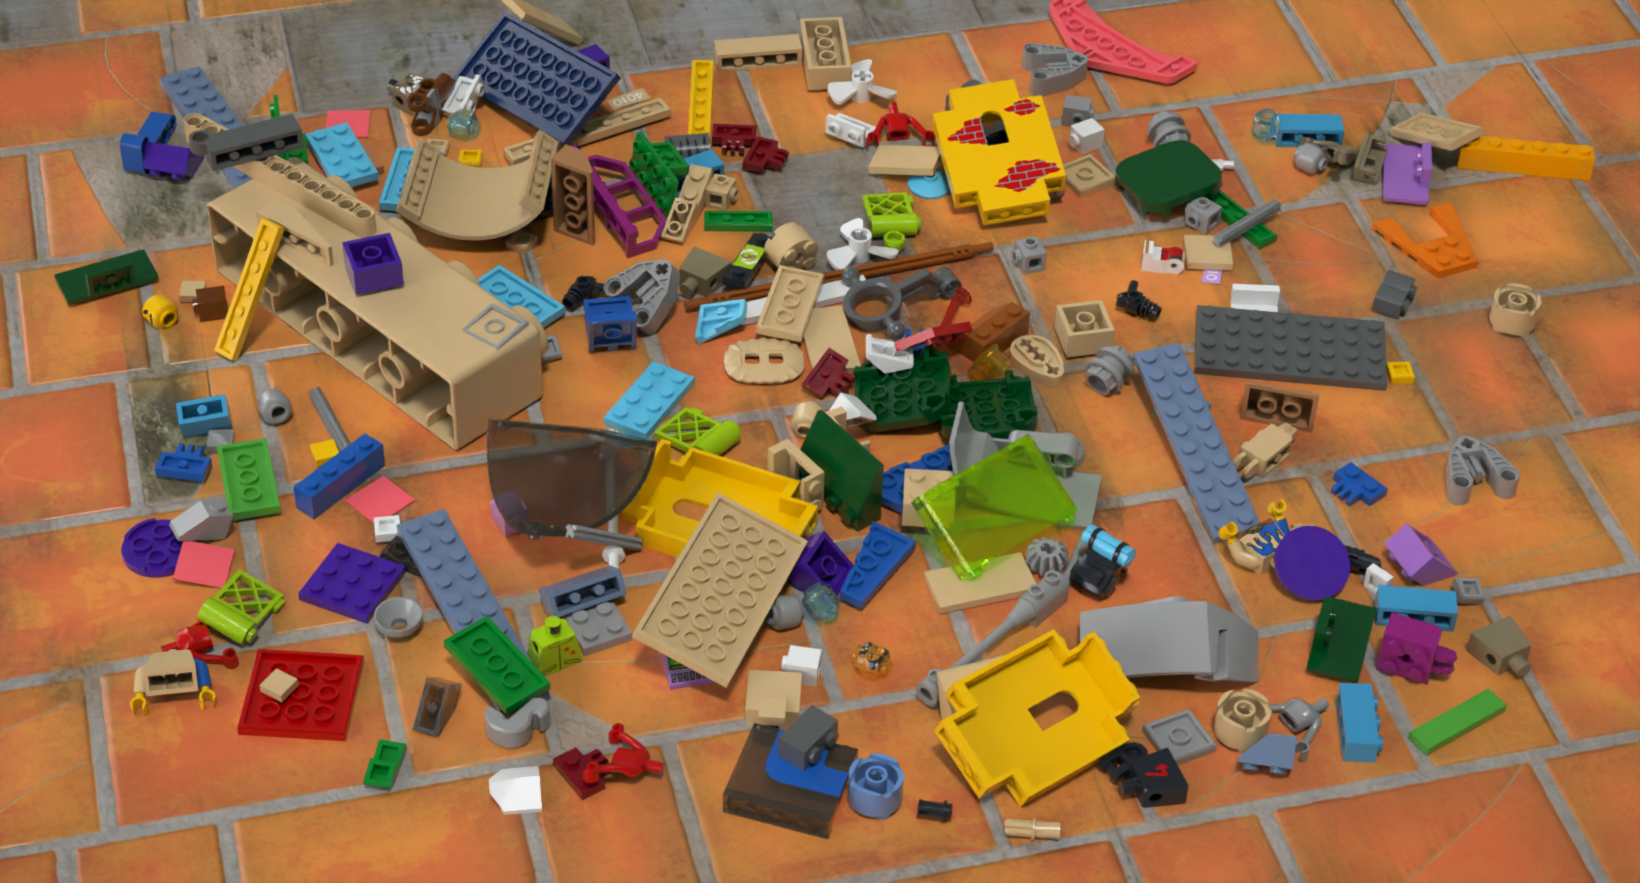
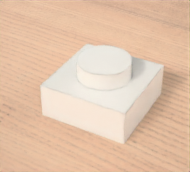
M399 515L374 518L376 543L402 540L397 532V524H400Z
M1373 563L1367 568L1363 586L1376 594L1378 585L1392 586L1394 577Z

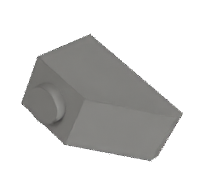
M200 500L171 520L169 526L178 541L226 539L233 514L225 500Z

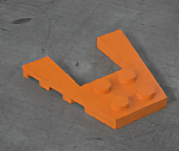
M1450 202L1431 207L1430 209L1431 217L1448 235L1415 244L1393 218L1372 223L1371 230L1373 232L1379 231L1384 235V240L1388 243L1397 244L1402 248L1401 252L1406 256L1412 255L1417 259V264L1436 278L1475 269L1478 266L1476 254Z

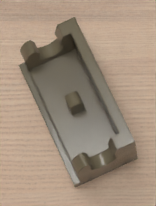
M1365 132L1354 165L1353 180L1377 184L1388 151V146L1383 145L1387 141L1385 138Z

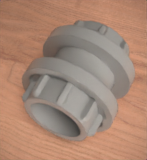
M1162 111L1153 116L1149 122L1147 134L1154 147L1171 141L1183 140L1190 142L1191 133L1185 126V122L1180 114Z
M1110 345L1109 347L1101 348L1096 358L1086 365L1087 374L1085 378L1088 385L1101 395L1117 394L1123 388L1124 382H1128L1134 375V359L1126 349L1120 346Z

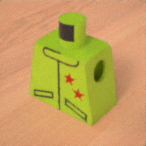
M549 616L545 619L544 626L533 629L530 632L527 654L533 665L544 676L583 662L577 636L566 619Z

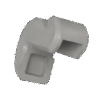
M532 698L509 719L488 706L484 712L486 735L492 742L505 748H518L527 744L532 737L534 728H538L542 732L550 726L549 702L543 698Z

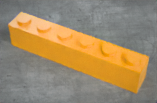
M1480 136L1458 147L1456 161L1457 169L1590 181L1595 163L1594 146Z

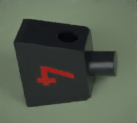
M1168 747L1132 761L1130 763L1128 779L1118 781V789L1121 796L1135 794L1139 803L1144 808L1186 803L1189 785Z

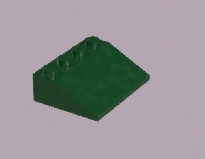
M822 409L817 411L800 450L824 471L823 501L847 525H850L856 532H859L870 526L873 521L881 520L884 465ZM799 464L800 479L811 475Z

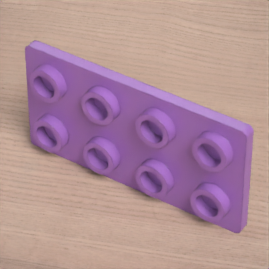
M1422 142V147L1383 144L1388 146L1383 163V200L1394 203L1428 205V188L1432 173L1431 143Z

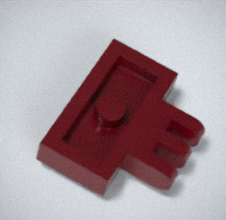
M713 124L712 144L722 145V152H726L727 147H731V152L735 153L736 147H739V152L744 153L745 146H752L756 139L757 125Z
M757 136L742 162V169L764 173L767 167L780 170L788 158L789 152L778 148V141Z
M829 347L803 381L801 387L819 399H822L827 391L838 397L840 393H844L842 390L847 392L850 389L849 384H853L856 379L844 371L849 360Z
M575 747L553 758V766L581 800L606 789L603 777L612 773H599V780L595 783L584 781L583 771L587 769L588 763L597 762L599 765L611 764L608 763V759L605 756H602L603 754L599 749L583 755Z

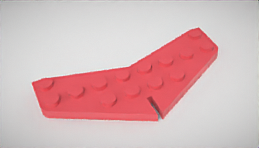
M1053 0L1049 4V13L1067 48L1088 57L1087 67L1161 82L1166 85L1175 83L1197 70L1198 63L1191 58L1183 55L1173 57L1139 45L1112 29L1086 3L1087 0Z

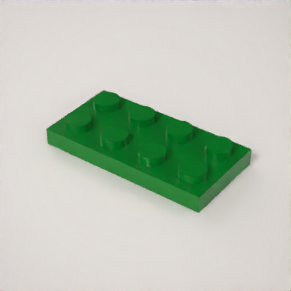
M488 616L443 640L444 648L506 715L523 706L532 698H536L550 690V682Z

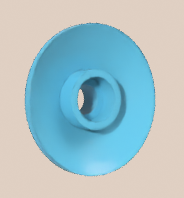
M936 170L934 176L911 175L908 179L909 190L920 198L939 199L950 193L946 174Z

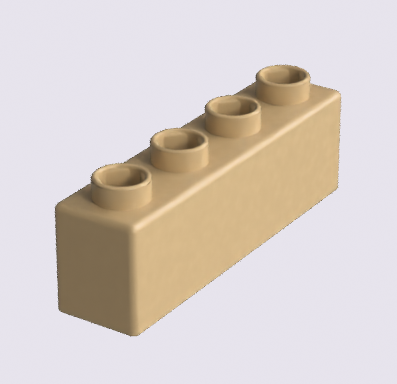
M297 157L286 160L358 199L354 190L343 178L337 175L325 177ZM254 178L207 204L216 269L236 286L238 285L258 229L256 211L275 197L294 206L332 246L334 265L329 267L280 242L258 303L452 449L458 450L542 396L541 356L547 351L548 342L544 328L537 317L523 306L508 307L481 288L478 279L465 264L459 261L446 263L419 244L411 228L404 221L396 217H390L385 220L375 213L376 233L372 235L391 234L402 262L404 285L356 295L344 264L342 242L366 237L355 235ZM491 303L529 322L526 328L499 350L462 330ZM492 309L467 330L497 345L520 323ZM499 319L504 323V330L498 334H490L485 331L484 325L489 320ZM490 323L487 326V329L490 331H497L501 328L499 323Z

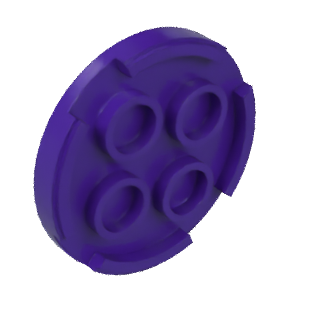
M151 518L138 523L125 534L121 554L125 565L132 572L151 578L174 575L183 541H178L169 526L171 520Z
M1302 526L1293 529L1281 539L1275 549V575L1282 587L1298 599L1323 601L1324 596L1333 597L1348 580L1350 574L1348 552L1341 540L1324 528Z

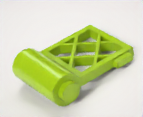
M907 192L862 195V202L872 238L883 237L889 231H898L904 234V236L917 235V230H921V218L916 217V213H913L911 206H914L912 195H907Z
M685 407L654 431V438L660 441L661 439L671 441V446L686 453L692 447L720 456L741 439V429L735 422L726 420L720 423L705 416L703 411L694 407L691 409ZM686 417H689V418L695 420V421H689V422H681V421L684 420ZM701 427H711L709 430H698ZM696 429L694 432L681 433V430ZM678 430V434H666L669 431ZM696 439L690 445L682 441Z
M239 569L213 598L209 597L204 602L198 612L197 620L242 646L246 643L250 644L258 633L256 628L271 611L277 613L284 605V594ZM241 580L248 584L250 588L238 589L236 583ZM258 595H267L272 598V601L260 602ZM234 596L236 603H227L222 598ZM240 596H253L254 602L242 603ZM257 609L258 616L253 618L246 614L245 610Z

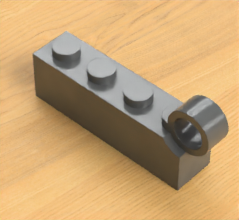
M293 113L214 134L207 130H197L189 135L191 152L199 156L206 155V159L213 171L304 148L302 129Z

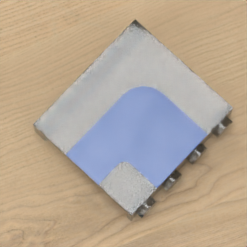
M754 723L724 790L723 812L829 839L832 832V817L849 777V769L852 763L858 759V749L835 743L821 754L816 763H812L803 771L778 756V737L785 730Z

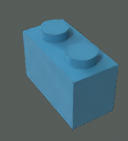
M225 394L176 403L179 427L184 438L208 434L209 430L233 429L230 407Z

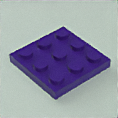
M337 543L299 591V600L368 624L374 616L378 605L387 599L405 575V565Z

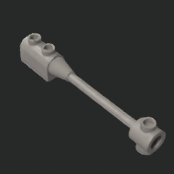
M1047 571L1041 581L1029 586L1028 592L1017 600V604L1005 621L950 668L972 663L1007 632L1026 622L1034 628L1038 627L1068 601L1069 583L1060 572ZM931 669L927 677L916 686L919 698L926 706L931 708L940 707L936 672L943 671L941 669Z

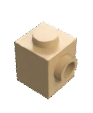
M714 174L705 189V207L727 211L731 203L736 201L739 190L736 188V178Z

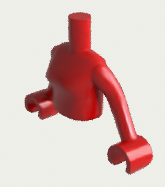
M892 102L888 105L890 113L885 114L879 119L874 132L868 133L866 139V147H869L870 142L876 143V147H878L880 133L884 126L890 140L907 139L910 136L909 124L923 136V146H925L926 140L931 141L934 146L936 137L933 131L926 130L912 116L906 113H899L897 103Z
M201 621L196 622L190 627L178 630L175 642L161 646L162 652H167L171 649L190 650L193 658L196 657L205 663H222L227 669H235L239 664L238 657L233 648L225 649L222 655L201 653L213 649L207 626Z
M616 723L608 733L609 742L620 744L624 741L633 749L618 747L609 765H599L597 762L588 763L587 769L583 771V779L587 783H595L599 780V773L620 772L628 778H634L645 770L662 774L664 763L650 760L651 757L648 750L639 741L624 732L623 724Z

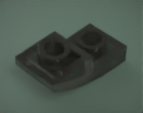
M396 536L382 550L380 557L405 565L406 572L422 577L402 539Z

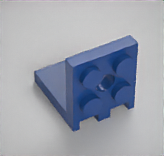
M631 296L583 300L589 353H594V348L608 347V351H617L619 345H631L632 349H636L637 315L636 311H632Z

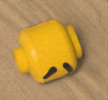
M157 294L146 300L142 309V315L155 328H168L176 322L178 308L167 297Z

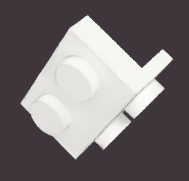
M476 74L474 80L459 76L442 109L443 115L468 121L470 115L475 112L479 97H482L485 92V85L481 75Z
M838 113L836 116L832 114L826 116L825 133L860 147L866 145L868 133L874 132L876 128L841 113Z

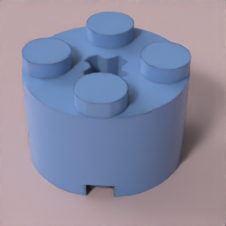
M874 753L870 754L869 758L862 759L860 757L852 763L849 769L848 800L849 806L853 811H857L865 816L885 820L900 807L903 800L904 772L899 767L896 759L885 754Z

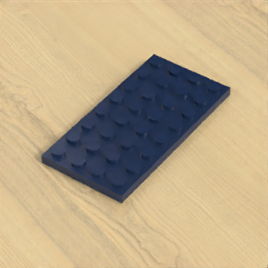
M507 12L501 15L452 78L457 82L459 76L474 80L476 74L481 75L485 85V92L482 98L533 128L542 130L564 146L570 145L621 79L616 72Z

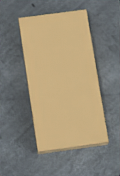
M501 0L522 21L576 45H580L583 41V38L562 18L522 0Z
M1419 113L1389 129L1390 136L1421 144L1422 142L1431 143L1433 147L1450 151L1484 135L1483 127L1424 113Z
M779 265L756 325V333L802 343L823 285L825 274Z
M843 306L814 308L803 337L811 370L830 347L849 360L844 371L854 374L855 366L860 367L861 365Z
M1021 552L924 572V580L940 614L1019 598L1028 592L1029 586L1036 584Z

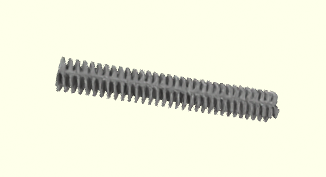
M1273 199L1213 235V243L1217 244V247L1220 248L1281 211V203Z
M316 387L315 390L311 389L309 397L340 452L349 446L350 442L323 391H321L322 389L320 387Z
M568 524L566 526L567 538L640 551L642 549L641 544L643 540L640 537Z

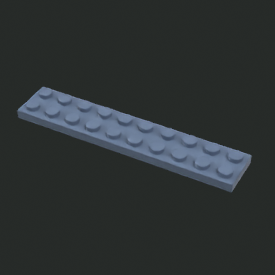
M200 66L159 78L161 88L183 118L189 114L198 113L229 130L243 126ZM234 167L220 169L234 189L253 179Z
M1180 342L1135 352L1134 362L1213 544L1228 541L1221 539L1218 533L1219 529L1223 526L1226 527V524L1229 522H1234L1237 525V534L1259 524L1260 521Z
M445 509L397 524V532L453 633L455 634L488 616L531 661ZM549 691L541 694L536 698H543L548 700ZM490 698L495 709L503 715H506L500 709V707Z

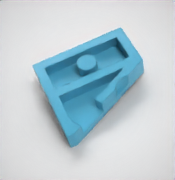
M739 299L700 305L695 334L697 343L701 344L744 323L748 307L746 300Z

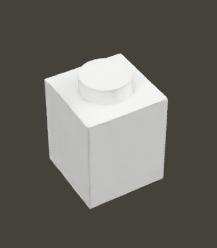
M1093 118L1071 125L1069 144L1081 155L1103 147L1105 129Z
M790 645L788 656L783 655L781 671L802 672V685L817 687L821 670L822 649Z

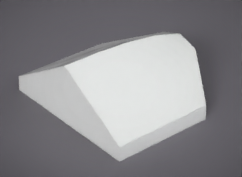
M871 334L866 335V358L883 373L886 374L913 367V348L897 351L894 341L874 338Z
M538 766L501 769L489 779L490 794L500 806L504 815L542 812Z

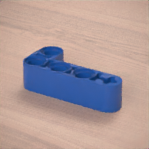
M153 111L137 135L128 133L122 135L120 152L125 171L142 174L150 172L142 168L147 141L167 144L176 128L175 115Z

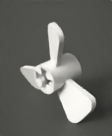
M871 59L856 62L851 66L852 81L831 82L828 84V93L833 102L838 105L845 103L850 98L857 103H867L872 100L873 93L887 99L897 97V91L873 85V74L870 72L872 67Z
M856 218L843 224L840 228V234L848 241V246L829 250L827 252V261L835 270L849 267L852 262L865 263L869 261L871 253L884 258L895 259L899 255V250L889 247L871 246L872 233L868 229L863 228V220L861 218Z

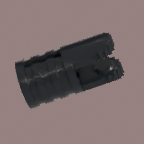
M1344 545L1350 559V570H1355L1356 572L1360 570L1367 571V568L1373 563L1382 569V562H1380L1381 559L1379 557L1367 554L1365 550Z

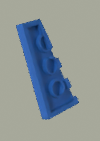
M873 521L868 536L866 535L863 541V547L855 558V564L850 569L840 590V599L862 609L915 550L916 541Z

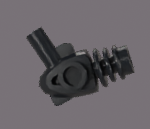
M580 276L568 289L567 294L564 295L562 304L566 309L572 310L579 304H582L584 299H590L591 295L597 296L599 292L605 293V284L597 283L596 278L593 276Z
M1130 281L1127 292H1121L1117 295L1116 306L1126 309L1129 315L1140 313L1141 317L1145 316L1149 317V319L1157 320L1161 314L1162 307L1153 301L1150 302V299H1146L1142 292L1137 291L1139 285L1137 281Z

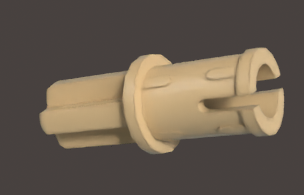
M1032 818V821L1006 819L1004 832L1006 835L1031 837V840H1034V838L1059 840L1060 822L1035 821V818Z

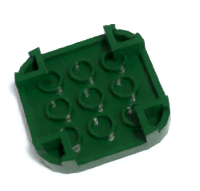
M1183 140L1167 142L1128 157L1116 167L1117 187L1119 190L1125 189L1140 204L1141 213L1146 216L1149 212L1163 213V218L1172 216L1171 208L1207 195L1212 200L1218 196V191L1222 187V172L1220 168L1195 144Z
M933 345L924 346V353L913 355L914 364L912 368L886 374L870 361H867L860 367L855 366L853 372L856 379L855 396L876 415V421L858 426L868 432H881L931 424L940 420V415H946L951 405L952 376L946 352L943 353L935 350Z
M1004 370V378L958 382L956 374L951 376V405L948 413L940 415V420H938L943 437L949 441L959 402H964L973 429L978 432L988 433L992 438L1008 439L1012 431L1034 432L1037 429L1038 407L1035 406L1029 376L1024 378L1015 376L1013 370Z

